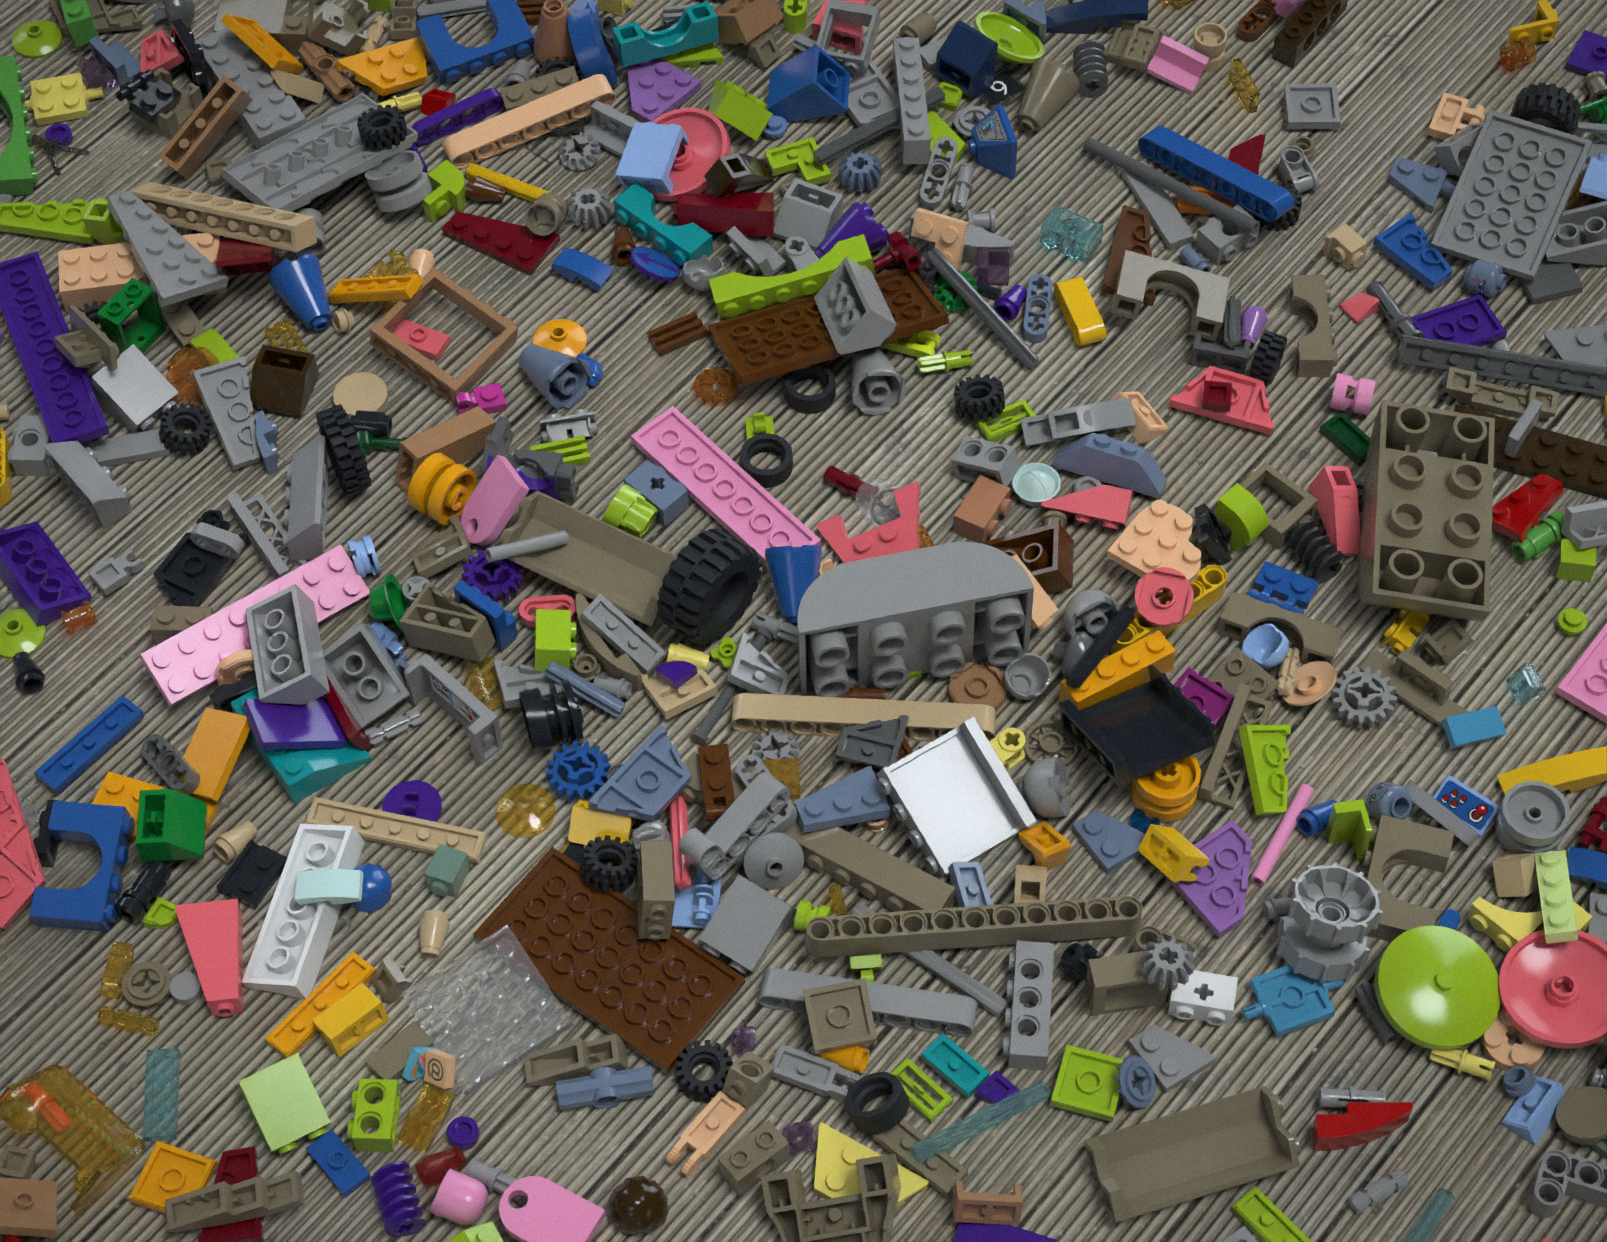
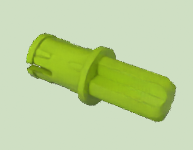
M966 349L950 353L942 351L941 354L919 357L917 359L918 370L920 373L940 370L949 372V369L973 366V357H969L972 354L971 350Z

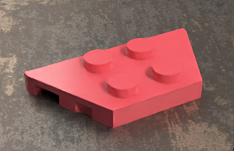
M1209 366L1198 378H1194L1186 384L1185 390L1178 395H1172L1170 398L1169 407L1271 436L1273 434L1274 423L1271 422L1269 414L1270 406L1265 396L1264 380ZM1205 380L1232 383L1230 412L1202 409Z

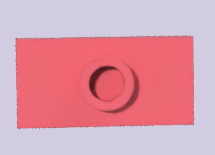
M402 319L392 332V334L423 356L438 361L451 342L449 335L406 319Z

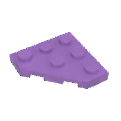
M660 57L626 67L632 117L641 123L651 122L660 115L677 109L701 89V81Z
M1231 820L1194 844L1195 847L1210 859L1207 867L1195 866L1190 871V873H1194L1198 877L1197 880L1193 882L1179 880L1178 883H1174L1162 873L1218 938L1243 923L1252 840L1234 820Z

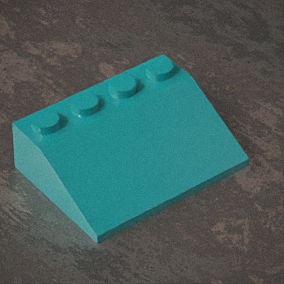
M258 688L230 702L233 713L246 716L243 704L246 699H259ZM252 728L247 736L293 804L298 803L372 760L366 749L364 751L360 750L348 740L344 731L346 743L343 748L260 750Z

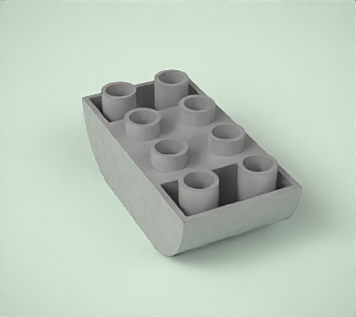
M957 541L839 564L827 570L812 582L804 593L799 605L797 619L801 696L838 697L846 694L853 685L862 686L873 683L879 688H892L902 684L907 679L908 673L921 670L922 674L931 672L937 677H948L959 673L968 662L981 663L989 661L994 666L1008 665L1011 661L1020 657L1023 652L1029 653L1034 594L1032 581L1023 567L1008 554L986 544Z

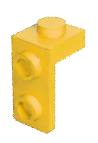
M1548 0L1537 2L1533 23L1510 28L1506 43L1508 49L1555 39L1560 20L1556 10L1552 9Z

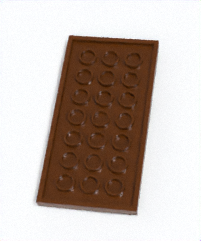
M904 266L874 275L897 324L892 335L886 338L881 345L896 339L908 338L926 330H935L942 325L949 324L947 312L914 270H908ZM817 293L707 325L710 337L742 386L754 385L771 377H780L794 370L807 369L811 365L824 361H833L837 357L847 355L838 353L814 300Z
M552 847L473 933L474 939L608 1034L616 1033L628 1048L665 1074H668L676 1065L679 1053L685 1054L684 1047L687 1045L691 1047L745 984V977L673 928H671L670 939H639L637 904L620 892H613L612 888H609L608 892H602L603 887L601 886L597 890L592 888L593 882L588 885L585 882L586 877L582 878L580 865Z

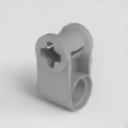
M1291 145L1285 147L1281 152L1278 166V174L1285 186L1287 183L1290 184L1291 190L1296 188L1298 194L1307 190H1318V175L1309 163L1304 151L1298 146Z
M793 236L786 240L784 249L787 254L784 260L786 262L785 267L790 273L806 268L819 260L804 238Z

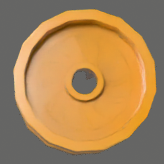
M433 453L421 463L411 479L407 493L408 505L422 514H428L429 517L444 526L450 525L451 523L448 519L454 514L459 519L467 500L476 488V473L462 464H456L451 458L442 453Z
M1191 755L1133 780L1131 797L1134 806L1144 816L1154 821L1172 822L1190 814L1196 804L1201 769L1197 759Z

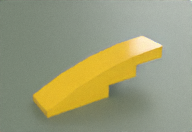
M1607 746L1553 757L1497 775L1504 795L1516 784L1526 781L1544 782L1555 787L1559 792L1569 789L1572 794L1607 781Z

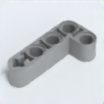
M762 772L749 784L705 835L696 828L687 831L679 842V850L692 865L711 880L719 879L786 805L790 798V789L768 772Z
M1549 1150L1544 1154L1535 1174L1529 1197L1531 1212L1539 1218H1551L1556 1214L1564 1195L1607 1208V1165L1561 1150ZM1547 1166L1556 1167L1560 1173L1551 1172ZM1580 1177L1589 1178L1593 1184L1584 1183ZM1540 1195L1549 1196L1553 1202L1544 1201Z

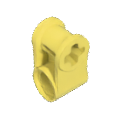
M1007 728L989 741L1007 772L1025 759L1024 746L1026 739L1021 730Z

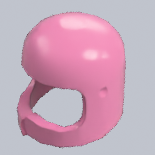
M449 1169L428 1212L449 1219L457 1224H473L479 1219L486 1207L488 1199L486 1186L475 1178Z

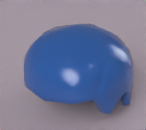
M371 863L358 865L352 869L363 872L361 901L349 904L358 911L372 912L383 908L392 897V882L389 873L381 865Z

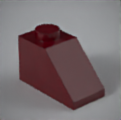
M1260 134L1231 148L1228 160L1258 175L1266 135Z

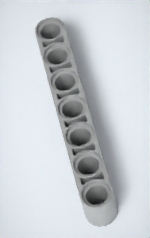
M770 968L764 971L758 1001L762 1006L770 1009L807 1014L803 990L853 981V979ZM866 981L874 1024L939 1034L944 1033L960 1037L970 1036L973 1033L977 1001L971 997Z

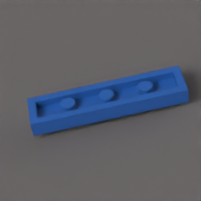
M122 695L34 772L36 778L56 795L59 794L145 717L143 711Z

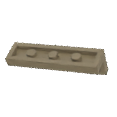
M1242 683L1238 687L1202 781L1199 794L1200 799L1234 810L1248 773L1243 748L1239 746L1235 738L1236 734L1239 733V728L1245 725H1266L1273 707V702L1251 695L1252 687ZM1248 703L1264 708L1262 717L1250 721L1245 713ZM1242 718H1243L1245 724H1243V725L1240 726L1241 721H1242ZM1233 745L1236 750L1230 752L1231 747ZM1239 755L1243 767L1230 774L1225 765L1226 760ZM1222 771H1224L1226 776L1220 778ZM1239 777L1237 783L1235 784L1233 779ZM1229 781L1233 789L1230 800L1214 794L1216 787Z

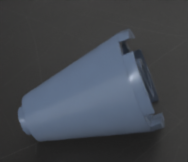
M535 344L529 345L522 350L519 356L520 367L551 406L556 409H560V407L568 409L579 403L589 389L586 386L588 377L591 379L592 373L590 366L582 359Z

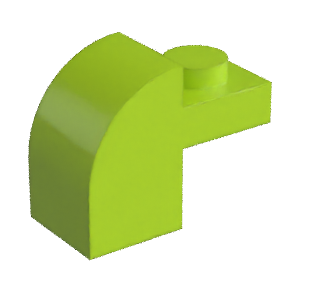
M445 160L427 174L432 184V191L423 199L425 217L431 222L445 215L451 208L461 212L467 203L465 180L462 172L448 160Z
M92 199L82 217L89 233L103 245L129 242L123 236L121 225L116 223L107 206L108 201Z
M1238 483L1218 498L1215 516L1232 529L1229 546L1237 552L1246 545H1252L1259 534L1269 526L1268 516L1261 503Z

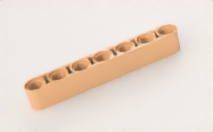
M596 74L450 135L443 141L442 147L450 163L458 169L468 167L470 163L475 164L591 115V105L596 100L611 106L616 100V95L605 75Z

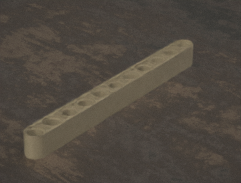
M1116 896L824 916L813 918L808 922L805 948L810 955L821 958L1017 944V940L1050 942L1130 936L1137 932L1143 906L1135 897Z

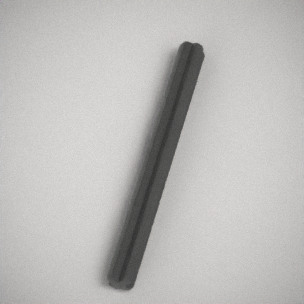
M940 87L925 93L927 110L945 101V92ZM899 107L813 152L814 161L818 165H822L899 125Z
M937 248L929 251L926 254L927 261L1027 369H1032L1039 362L1037 355Z

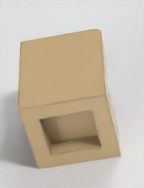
M1534 853L1505 854L1492 861L1498 897H1524L1539 889Z

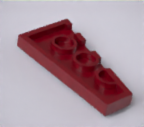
M456 211L442 228L444 236L529 276L536 271L560 242V235L557 233L545 236L536 235L526 226Z

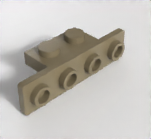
M75 305L68 306L71 328L74 332L55 336L56 347L75 367H89L94 362L103 361L111 370L118 369L117 359L120 355L116 343H112L107 338L105 332H101L96 324L91 322L86 314L81 312Z
M1405 649L1399 654L1396 662L1375 650L1359 668L1360 672H1365V668L1370 666V673L1374 674L1377 670H1382L1381 678L1389 676L1391 678L1390 686H1396L1395 696L1443 729L1441 721L1446 717L1469 712L1449 699L1453 682L1444 673L1436 671L1424 663L1420 657L1412 655Z

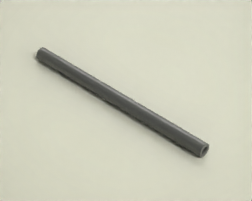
M1091 137L1085 140L1083 145L1085 150L1252 234H1255L1259 229V221Z

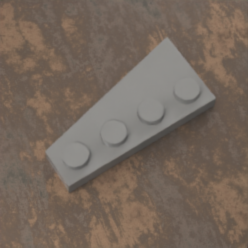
M245 356L193 371L192 378L232 469L235 470L258 463L260 461V452L256 437V426L254 425Z

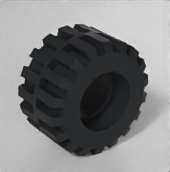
M1539 83V85L1531 84L1528 88L1524 87L1518 93L1510 116L1574 135L1580 118L1581 108H1579V101L1574 100L1575 96L1572 93L1566 92L1567 89L1564 87L1559 88L1556 87V84L1552 83L1550 85Z

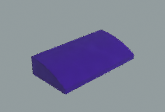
M38 521L0 531V575L37 627L60 619L91 600V594Z

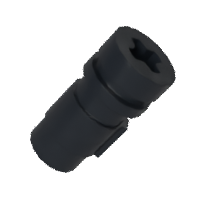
M151 861L134 881L132 887L125 890L122 897L114 904L117 915L128 923L139 924L145 913L149 911L150 903L153 900H157L166 889V882L171 876V871L164 864L158 861Z

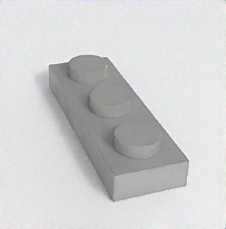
M601 593L579 616L622 655L627 653L644 675L666 652Z

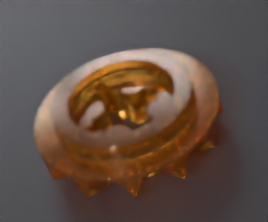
M711 367L697 375L694 381L696 396L701 397L704 403L710 401L716 406L718 402L723 401L727 403L730 397H735L738 381L730 370L722 367ZM718 380L719 390L715 392L713 386L715 381Z

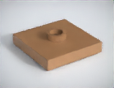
M0 1177V1234L55 1238L57 1231V1181Z

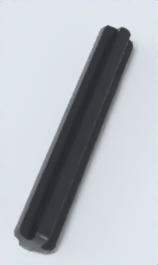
M1123 605L1066 675L1065 683L1068 687L1073 689L1080 688L1134 620L1135 610L1133 608Z

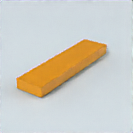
M420 274L340 279L327 297L331 304L406 300L413 297L424 281Z
M352 952L265 1038L266 1043L285 1059L298 1053L319 1032L312 1020L361 983L366 985L373 978L376 972L375 968L355 952Z

